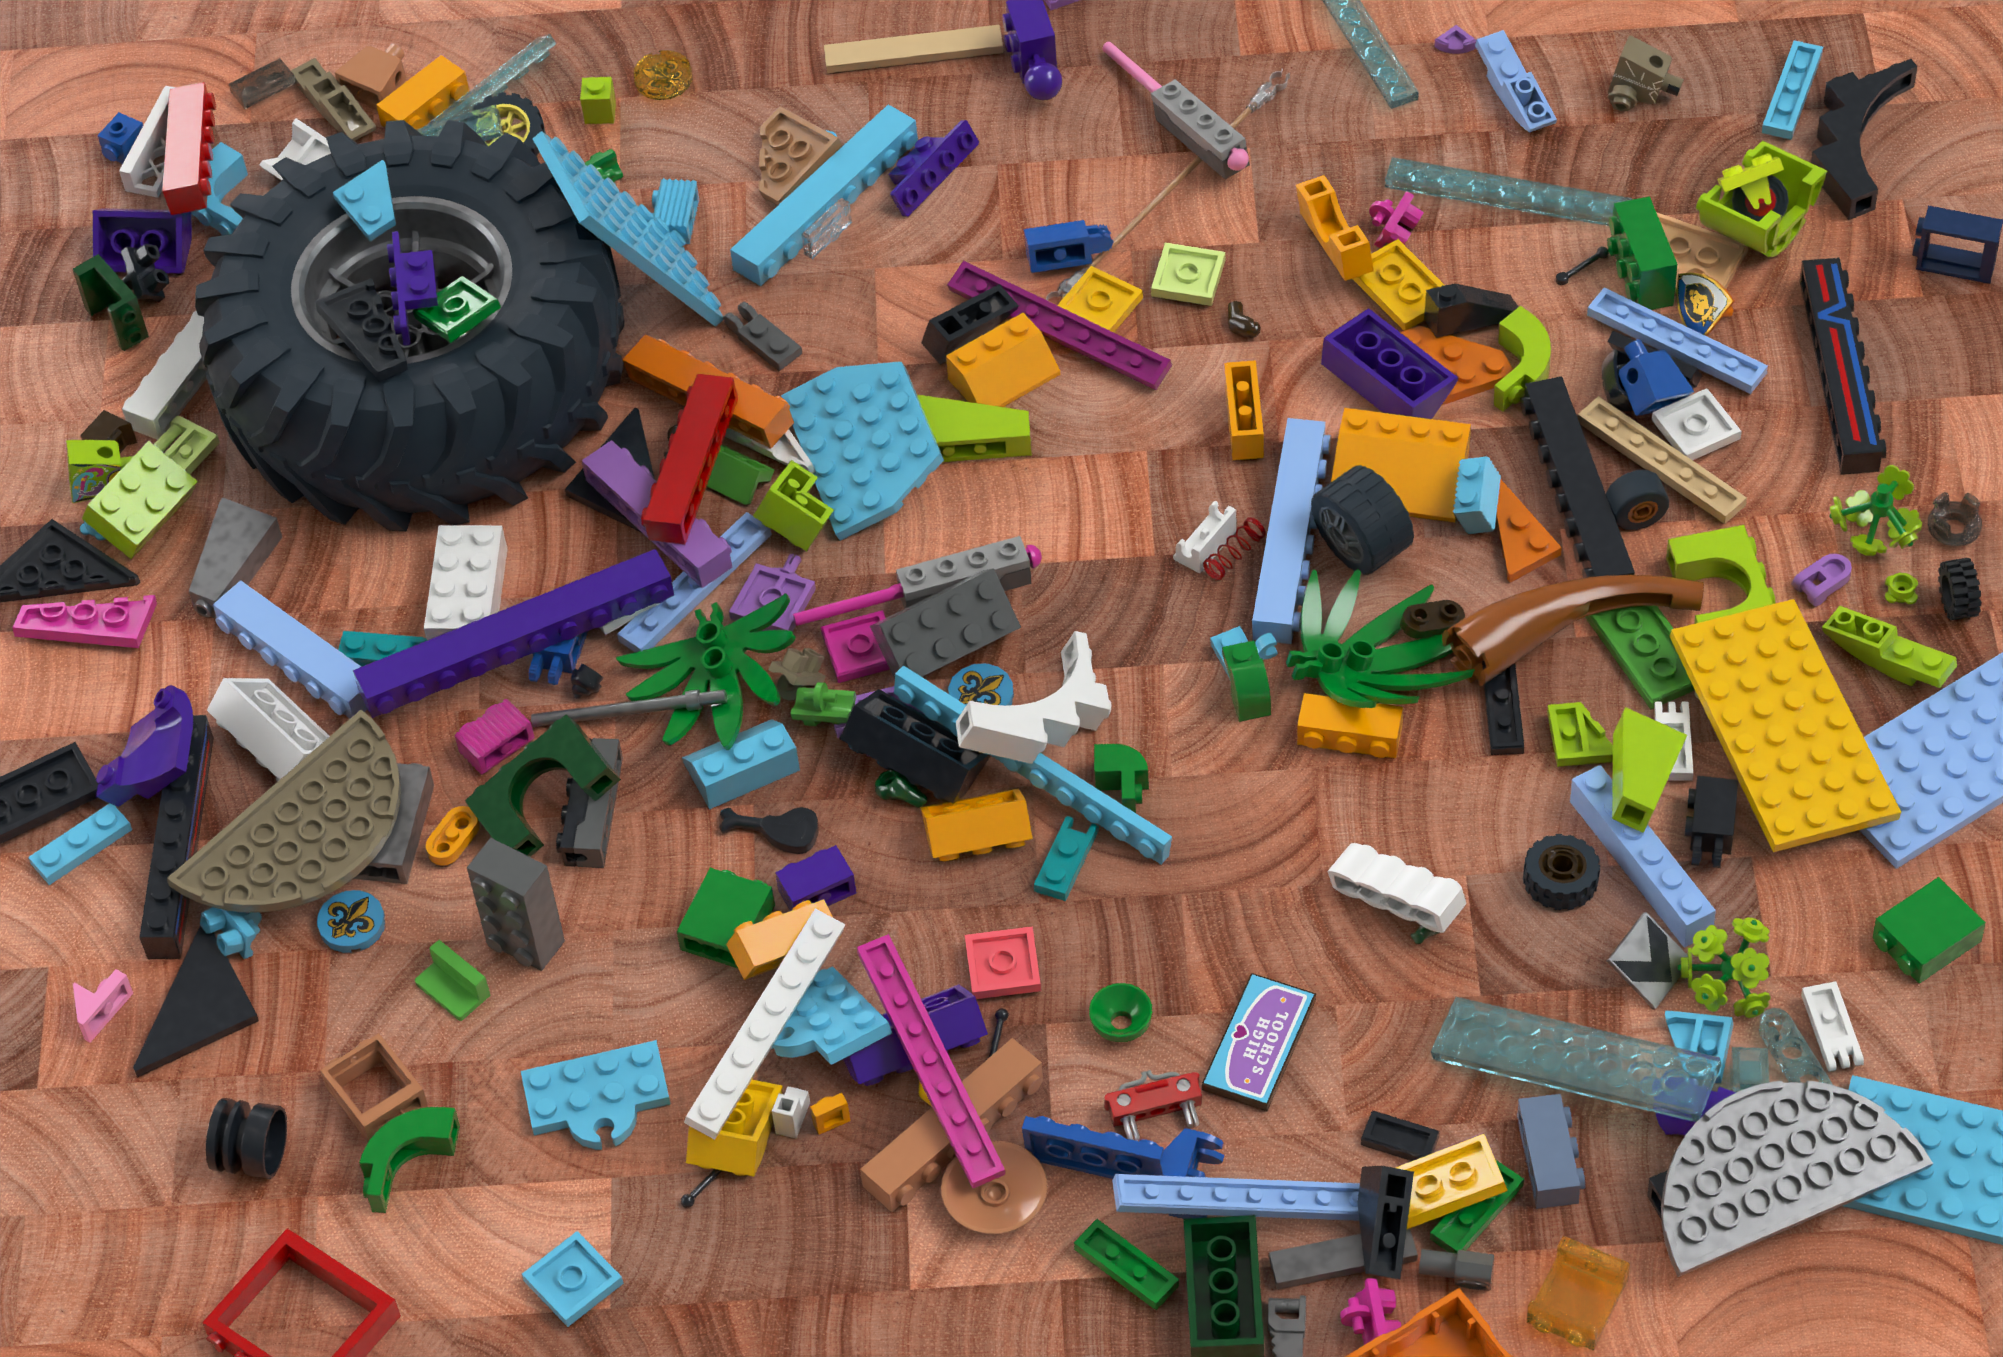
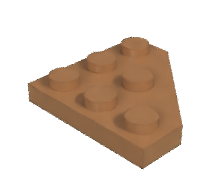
M780 106L760 126L762 149L759 151V168L761 170L759 192L764 199L778 206L843 146L841 141L833 134Z

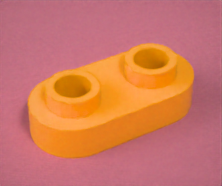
M458 806L451 809L426 841V851L431 862L441 866L452 864L459 858L478 833L480 827L479 820L470 807ZM461 826H467L464 829H459V827Z

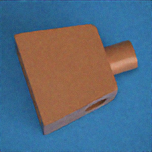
M391 44L385 52L372 46H366L335 72L336 80L341 86L345 85L357 101L377 109L376 105L405 82L406 76L402 63V58L405 56L404 51L396 44Z

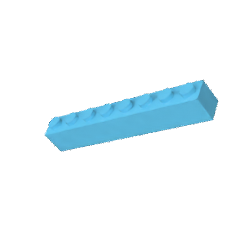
M888 104L730 249L733 270L759 286H762L769 278L774 277L786 262L795 258L800 249L809 241L814 240L827 224L833 222L839 213L849 204L854 203L858 196L868 186H872L883 172L893 167L897 159L915 146V143L918 141L916 120Z

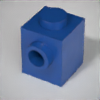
M118 112L97 135L103 156L110 161H117L123 164L143 128V122Z

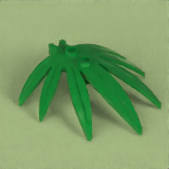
M1315 569L1312 570L1303 598L1300 619L1301 640L1304 652L1289 651L1286 660L1287 667L1294 666L1293 680H1301L1305 677L1317 678L1323 691L1335 701L1352 707L1375 708L1377 703L1414 704L1418 703L1420 696H1404L1378 689L1393 691L1430 689L1459 682L1473 676L1475 669L1434 674H1394L1427 665L1451 654L1453 650L1450 644L1443 646L1442 634L1375 649L1376 646L1389 640L1402 630L1400 621L1407 607L1428 602L1434 590L1432 584L1385 611L1353 634L1344 643L1340 644L1338 641L1349 623L1355 605L1361 572L1357 569L1341 590L1330 611L1324 632L1321 634V594L1317 571Z
M785 593L774 601L726 626L722 624L724 620L723 610L717 602L711 604L713 609L710 615L711 621L706 619L701 609L695 610V616L700 622L696 631V637L616 657L617 661L626 667L638 669L665 667L627 692L626 696L630 701L659 697L677 687L694 671L682 695H685V691L699 690L700 693L707 692L709 683L710 691H726L727 703L712 704L711 708L719 740L725 750L731 749L739 734L743 717V698L737 676L738 672L741 673L754 694L762 701L772 706H777L780 703L778 689L771 677L745 652L750 650L764 654L775 653L787 648L795 641L796 636L792 631H762L781 617L790 603L789 596ZM687 708L675 709L663 736V742L670 746L685 736L697 721L702 709L688 711Z

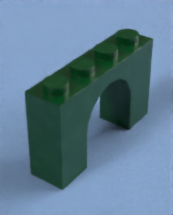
M566 714L561 719L553 722L546 732L535 741L529 743L512 761L503 765L498 773L485 784L477 787L465 802L494 840L531 857L544 846L523 814L525 793L536 778L553 770L568 771L580 788L594 801H597L621 779L581 727Z

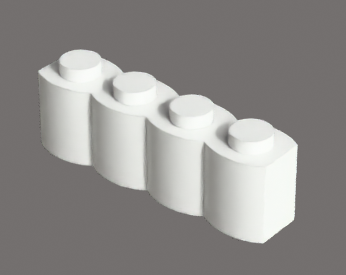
M1351 843L1328 870L1332 887L1340 893L1352 898H1360L1373 907L1389 910L1402 919L1416 921L1423 927L1435 932L1443 933L1466 905L1463 889L1454 879L1434 877L1424 867L1406 865L1396 856L1378 854L1369 845Z

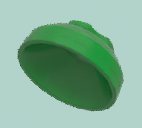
M1115 983L1102 988L1094 995L1089 1007L1090 1020L1093 1028L1101 1037L1113 1042L1132 1041L1142 1036L1150 1026L1153 1015L1152 1003L1148 995L1139 987L1132 984ZM1118 1016H1126L1132 1021L1131 1025L1125 1029H1117L1111 1022Z

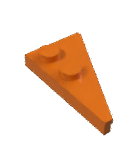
M1500 480L1496 524L1502 544V555L1506 564L1507 580L1511 583L1561 556L1562 547L1507 485Z

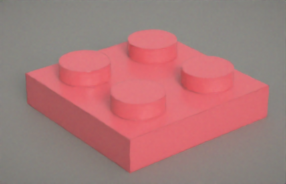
M1033 926L965 935L971 989L976 999L1041 991Z

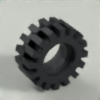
M1962 558L1940 563V568L1938 569L1940 575L1938 576V582L1940 583L1939 593L1942 594L1941 602L1944 604V611L1947 613L1948 619L1957 620L1979 616L1982 604L1980 600L1981 591L1978 586L1980 585L1979 579H1977L1978 573L1974 569L1973 561L1971 562L1970 558Z

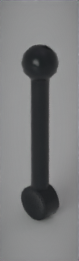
M1599 247L1596 254L1568 272H1559L1556 275V283L1566 285L1568 278L1599 258H1606L1609 254L1606 247Z
M1003 1008L998 1009L995 1013L997 1023L989 1057L997 1051L1003 1023L1009 1017L1008 1011Z
M714 1169L690 1194L683 1195L681 1198L682 1206L685 1208L692 1207L694 1199L723 1170Z

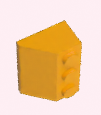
M1024 313L1017 315L946 355L948 380L968 402L1005 407L1061 375L1060 369L1042 332Z
M1019 788L961 799L954 804L946 802L920 807L931 855L933 858L939 857L940 861L959 858V853L972 851L974 855L989 853L992 851L993 846L1005 844L1006 848H1016L1025 845V840L1033 839L1026 799Z

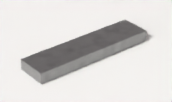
M1410 1229L1406 1231L1402 1264L1415 1262L1418 1259ZM1361 1234L1269 1252V1261L1277 1289L1365 1272Z

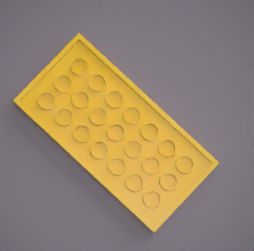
M1794 599L1671 630L1670 639L1773 852L1899 820L1901 810Z

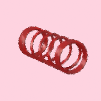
M1248 517L1243 522V526L1236 529V535H1231L1227 538V545H1219L1217 554H1210L1204 560V570L1210 577L1216 580H1222L1225 577L1223 566L1215 559H1212V556H1218L1226 568H1233L1232 563L1226 557L1219 554L1221 547L1227 546L1234 558L1242 560L1240 552L1228 544L1230 538L1236 537L1239 544L1245 550L1251 551L1250 544L1237 534L1240 528H1244L1246 533L1255 541L1260 542V539L1265 537L1266 530L1257 519ZM1248 522L1255 524L1260 529L1262 535H1258V533L1251 529ZM1239 539L1244 541L1248 545L1249 549L1246 548ZM1231 549L1236 551L1240 558L1236 557L1231 551ZM1221 557H1222L1223 559H1225V560L1230 564L1231 567L1227 566V565L1223 562V560L1221 559ZM1210 563L1213 564L1219 570L1221 575L1217 574L1212 569Z

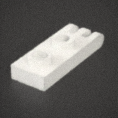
M1688 701L1681 702V712H1676L1675 702H1668V712H1662V702L1654 703L1655 721L1687 734L1667 781H1693Z
M1837 982L1802 988L1801 996L1827 1070L1834 1071L1837 1069L1836 1057H1838L1842 1069L1850 1068L1848 1055H1852L1855 1066L1864 1065L1863 1055Z

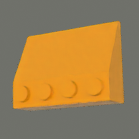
M1344 408L1331 482L1356 465L1365 466L1374 470L1390 484L1402 500L1409 513V517L1455 523L1456 516L1452 511L1455 509L1453 505L1455 504L1454 499L1457 493L1455 489L1457 488L1456 483L1458 480L1456 478L1459 477L1457 473L1459 472L1458 467L1460 464L1458 462L1461 459H1468L1471 424Z

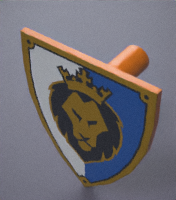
M1694 272L1678 274L1676 294L1682 324L1708 336L1722 317L1729 318L1733 315L1732 304L1735 300L1717 280L1708 275Z

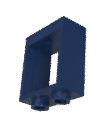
M1928 205L1925 218L1919 217L1915 235L1921 236V238L1915 239L1912 256L1918 257L1916 270L1990 284L1996 263L2003 219ZM1934 233L1985 243L1983 253L1932 244L1930 243L1931 235Z

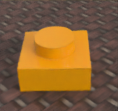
M843 1093L833 1097H824L816 1104L810 1106L813 1125L818 1135L850 1122L848 1103Z

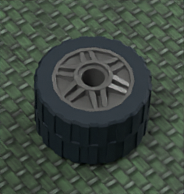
M1361 465L1352 467L1315 493L1311 499V512L1319 533L1335 556L1348 568L1354 570V572L1359 569L1363 575H1369L1413 543V524L1402 500L1390 484L1370 468Z

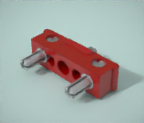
M1151 1070L1141 1072V1079L1122 1084L1118 1091L1107 1093L1104 1097V1109L1109 1111L1113 1127L1124 1125L1127 1139L1133 1140V1136L1135 1141L1140 1139L1136 1121L1180 1110L1184 1112L1188 1127L1193 1128V1123L1195 1127L1199 1125L1195 1107L1201 1106L1202 1093L1199 1087L1200 1075L1197 1072L1183 1075L1176 1072L1153 1075ZM1147 1076H1148L1151 1080H1159V1081H1155V1082L1143 1084V1083L1146 1081Z

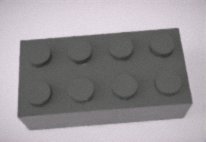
M994 568L970 576L871 625L870 628L895 679V673L903 665L923 677L1021 628V625Z
M490 838L467 867L486 943L494 951L499 953L503 951L513 956L520 964L526 967L531 965L542 971L565 942L548 867Z

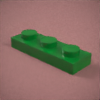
M1496 1160L1508 1191L1446 1214L1430 1232V1240L1449 1253H1458V1250L1466 1251L1522 1189L1524 1178Z
M1098 1219L1074 1242L1075 1251L1155 1310L1179 1287V1279Z

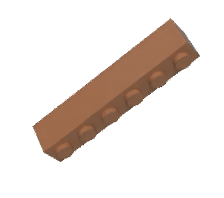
M1011 1038L962 1081L987 1134L991 1130L992 1125L1002 1116L1007 1117L1015 1110L1017 1103L1026 1095H1032L1040 1088L1043 1082L1042 1062ZM933 1107L860 1169L863 1188L891 1212L895 1211L900 1205L908 1204L915 1196L917 1190L925 1183L933 1182L939 1176L941 1170L956 1157Z

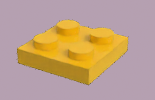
M1090 266L1057 306L1109 331L1115 332L1141 302L1143 290Z

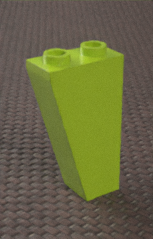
M917 395L943 456V462L1032 455L1029 412L1027 410Z
M1626 707L1613 733L1612 819L1644 833L1687 734Z

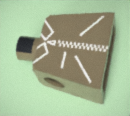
M1629 35L1618 60L1608 93H1611L1616 85H1627L1636 90L1637 101L1655 104L1661 90L1678 96L1684 79L1668 73L1672 62L1671 56Z

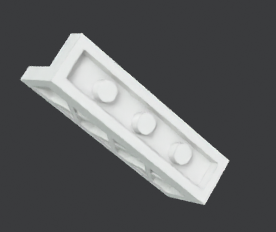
M164 87L119 170L126 192L158 198L162 191L164 162L155 166L153 161L155 158L165 154L166 143L164 140L167 133L170 89L176 87ZM154 175L157 177L154 186L142 184L144 179Z

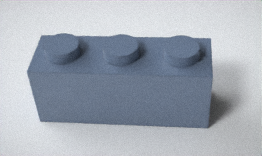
M1561 1094L1518 1099L1517 1119L1536 1209L1579 1204L1580 1189H1585V1177L1583 1168H1576L1575 1158L1579 1157L1576 1137H1570L1568 1128H1572L1569 1106L1563 1107Z

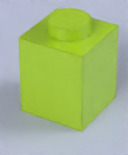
M612 77L582 78L580 101L584 123H614L616 98Z

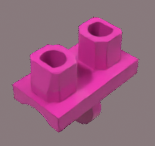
M1406 191L1395 210L1392 208L1393 202L1389 199H1385L1384 202L1375 201L1369 208V214L1373 219L1372 224L1377 227L1381 224L1385 225L1374 243L1375 246L1381 249L1386 242L1390 244L1397 239L1405 245L1411 232L1398 225V222L1400 221L1409 228L1414 229L1424 213L1410 203L1414 197L1413 194Z
M1367 1278L1364 1281L1365 1288L1356 1293L1354 1297L1349 1298V1307L1340 1312L1341 1323L1345 1326L1353 1327L1354 1334H1362L1364 1345L1382 1334L1401 1327V1322L1398 1320H1385L1384 1314H1391L1396 1308L1394 1290L1379 1288L1377 1279Z

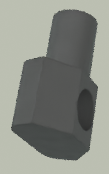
M1422 1249L1419 1274L1454 1278L1455 1285L1463 1288L1491 1290L1494 1254L1458 1250V1253Z

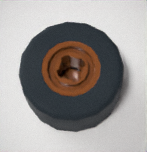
M1636 470L1626 473L1617 478L1606 492L1617 525L1626 530H1639L1656 523L1665 515L1669 508V497L1661 480L1656 473L1649 470Z

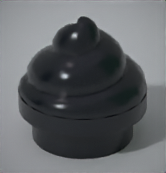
M581 664L578 670L574 669L571 676L574 698L579 699L582 696H590L592 693L599 692L602 687L600 683L603 677L584 664Z

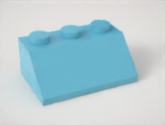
M773 719L740 732L732 748L729 750H725L719 741L682 757L686 769L709 809L800 771L795 744L784 725Z

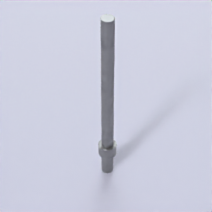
M699 690L685 691V695L531 714V722L533 727L551 725L566 714L574 722L680 708H687L688 711L699 710L704 705L727 703V694L725 690L702 693Z

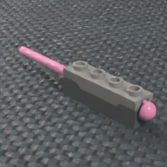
M1106 42L1103 45V52L1151 92L1156 120L1226 180L1250 165L1245 138L1181 83L1174 79L1168 84L1161 86L1114 44Z

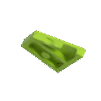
M1581 702L1548 705L1547 715L1557 767L1613 762V745L1605 736L1606 731L1597 721L1591 718L1590 712Z

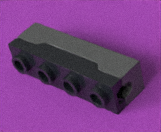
M589 738L620 778L623 756L619 739ZM568 777L566 783V795L569 797L568 805H563L561 811V823L564 825L563 833H558L556 839L557 853H562L564 866L604 868L619 782L597 801H594L580 788L574 778Z

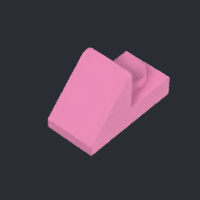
M115 969L108 978L99 984L95 993L76 983L73 984L77 1022L84 1039L90 1043L133 994L126 974Z

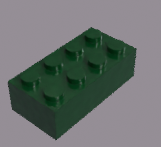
M1256 1215L1184 1218L1191 1357H1264Z

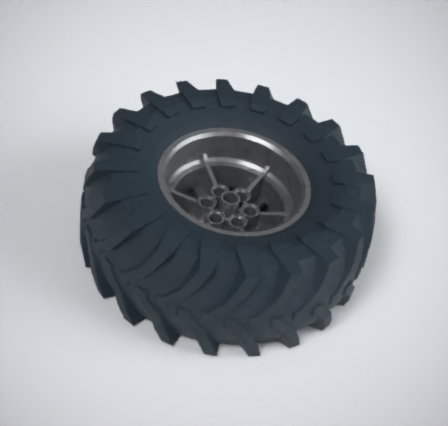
M404 120L386 121L384 139L357 144L343 132L326 137L331 154L307 165L287 157L272 165L283 180L264 196L240 193L231 202L230 206L243 219L232 234L209 237L203 251L205 257L215 266L211 280L197 285L195 293L197 314L204 317L199 348L203 365L208 368L206 373L208 384L230 439L252 469L257 468L263 478L289 502L294 503L305 496L314 508L331 521L346 525L360 508L389 531H407L412 514L417 512L432 511L450 525H460L470 522L469 503L496 494L514 506L528 499L519 483L541 467L565 473L576 463L563 448L578 431H598L603 428L608 415L598 404V401L605 387L618 384L621 380L624 363L621 355L615 352L619 335L624 328L623 306L618 302L621 292L611 247L579 223L546 162L540 164L537 157L519 138L508 133H504L488 146L465 122L448 120L439 136H422ZM383 160L387 167L396 225L374 240L369 241L334 199L333 192ZM398 231L402 253L432 250L437 293L463 276L497 298L501 308L470 329L468 333H464L451 343L416 320L412 312L414 309H408L410 345L404 346L402 334L396 335L406 357L408 370L379 382L341 338L336 339L338 334L317 312L315 301L372 278L377 295L381 298L383 309L390 319L391 328L395 334L393 316L399 315V310H393L391 292L397 291V286L391 287L389 268L395 267V263H389L387 244H393L392 232Z

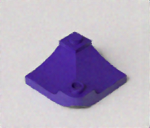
M169 685L165 689L162 688L158 691L154 699L155 709L131 726L130 735L122 755L109 764L103 765L99 770L96 778L98 783L96 797L119 807L136 794L149 799L186 773L193 730V710L191 702L183 690Z

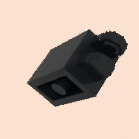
M1697 776L1696 789L1689 788L1687 809H1694L1693 817L1686 816L1684 836L1691 837V865L1699 866L1702 852L1712 853L1713 868H1721L1722 854L1731 855L1738 780Z

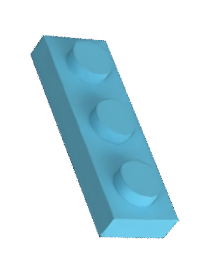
M109 803L28 858L35 870L48 885H51L130 832L132 827L116 806Z

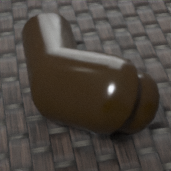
M1238 301L1228 304L1229 329L1243 337H1257L1261 330L1260 324L1252 318L1243 315V304Z

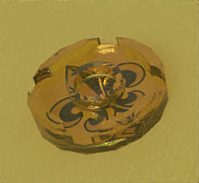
M670 50L659 51L660 54L653 56L652 53L645 55L637 62L633 70L635 86L642 95L650 99L667 100L682 95L690 87L693 80L692 67L684 55Z

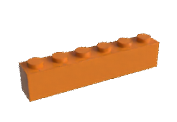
M645 334L622 359L630 380L683 406L686 405L687 389L689 386H693L697 374L734 378L738 401L728 428L770 449L794 424L789 410L790 405L782 397H774L764 392L755 384L749 385L741 381L733 373L727 374L718 370L712 363L708 361L702 362L685 350L679 351L671 347L663 339H655Z

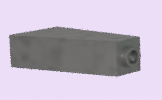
M226 498L221 499L189 588L193 607L197 613L204 617L211 616L217 618L213 604L240 580L247 585L250 583L282 539L276 517Z
M397 763L400 775L401 797L396 822L380 852L353 879L401 884L408 883L434 789L429 766L417 763Z

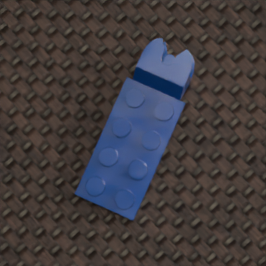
M1025 1116L1022 1126L1025 1149L1030 1151L1040 1163L1111 1179L1114 1178L1115 1174L1205 1177L1204 1172L1197 1170L1199 1162L1221 1164L1225 1156L1215 1151L1222 1149L1223 1141L1208 1133L1187 1128L1164 1149V1147L1151 1140H1130L1115 1132L1099 1133L1090 1131L1087 1127L1080 1124L1068 1126L1056 1123L1054 1120L1044 1116L1036 1118ZM1169 1214V1216L1182 1219L1207 1217V1215Z

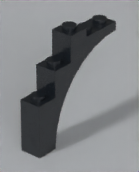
M1912 59L1895 63L1886 69L1874 74H1868L1861 79H1858L1853 72L1826 82L1824 104L1830 111L1819 117L1817 138L1823 146L1812 151L1811 163L1827 170L1822 188L1848 220L1866 214L1876 208L1878 188L1866 170L1861 156L1860 139L1867 124L1880 108L1894 97L1915 86L1918 66Z

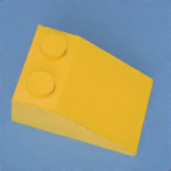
M751 1080L715 1140L689 1126L686 1163L698 1165L704 1169L713 1168L732 1172L739 1176L748 1175L754 1177L763 1158L773 1125L772 1109L778 1094H782L783 1086Z

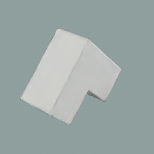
M788 1086L785 1094H778L772 1109L776 1134L797 1139L810 1104L808 1091Z

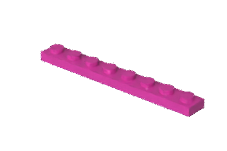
M889 934L858 946L857 954L972 1189L1004 1176L1005 1168Z

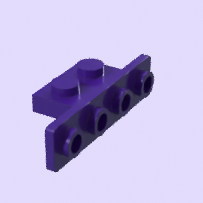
M961 120L945 137L926 136L919 139L915 143V148L908 155L899 159L896 163L897 166L888 174L892 182L898 184L891 191L890 196L902 216H910L979 145V140L967 120Z
M395 231L392 232L393 244H387L389 263H395V267L389 268L391 287L397 286V291L391 292L394 311L399 310V315L393 316L395 334H402L403 345L408 346L410 345L407 310L438 306L434 258L432 250L402 253L399 232Z

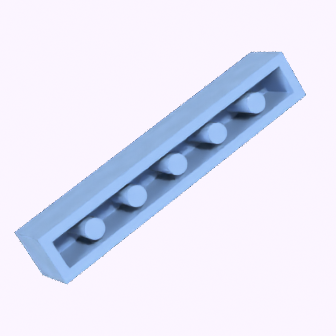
M240 580L213 604L217 616L215 621L223 632L227 634L231 632L238 637L244 647L249 650L253 648L259 652L266 663L271 666L277 665L291 681H299L313 697L316 699L321 697L328 702L335 713L338 715L344 714L348 718H352L358 711L362 710L365 712L367 710L358 691L353 670L361 666Z
M1601 765L1573 778L1570 803L1681 945L1685 948L1693 944V937L1698 931H1705L1709 925H1714L1716 913L1714 907L1649 825H1647L1644 833L1612 819V779Z

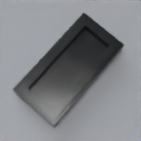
M1372 1110L1361 1137V1145L1414 1161L1434 1152L1440 1131Z

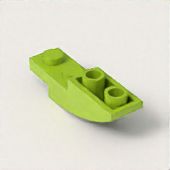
M1839 606L1822 626L1823 632L1847 652L1887 676L1910 686H1913L1919 680L1940 688L1957 667L1956 657L1898 636L1897 626Z

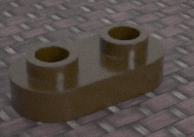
M1451 600L1411 605L1405 609L1400 626L1403 632L1412 638H1429L1443 634L1444 631L1465 617V612L1458 603Z

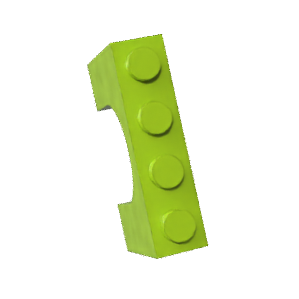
M1744 525L1668 539L1666 560L1673 578L1693 581L1711 577L1724 578L1739 585L1747 595L1746 600L1734 608L1695 615L1694 624L1775 604L1774 591L1772 587L1767 588L1765 583L1766 572L1764 564L1758 562L1756 558L1755 540L1752 536L1748 537Z

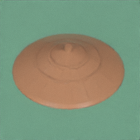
M991 1141L1005 1168V1175L972 1189L956 1156L944 1172L941 1194L947 1211L959 1224L979 1233L1000 1234L1024 1226L1038 1214L1047 1196L1048 1182L1042 1164L1030 1151L1014 1143Z

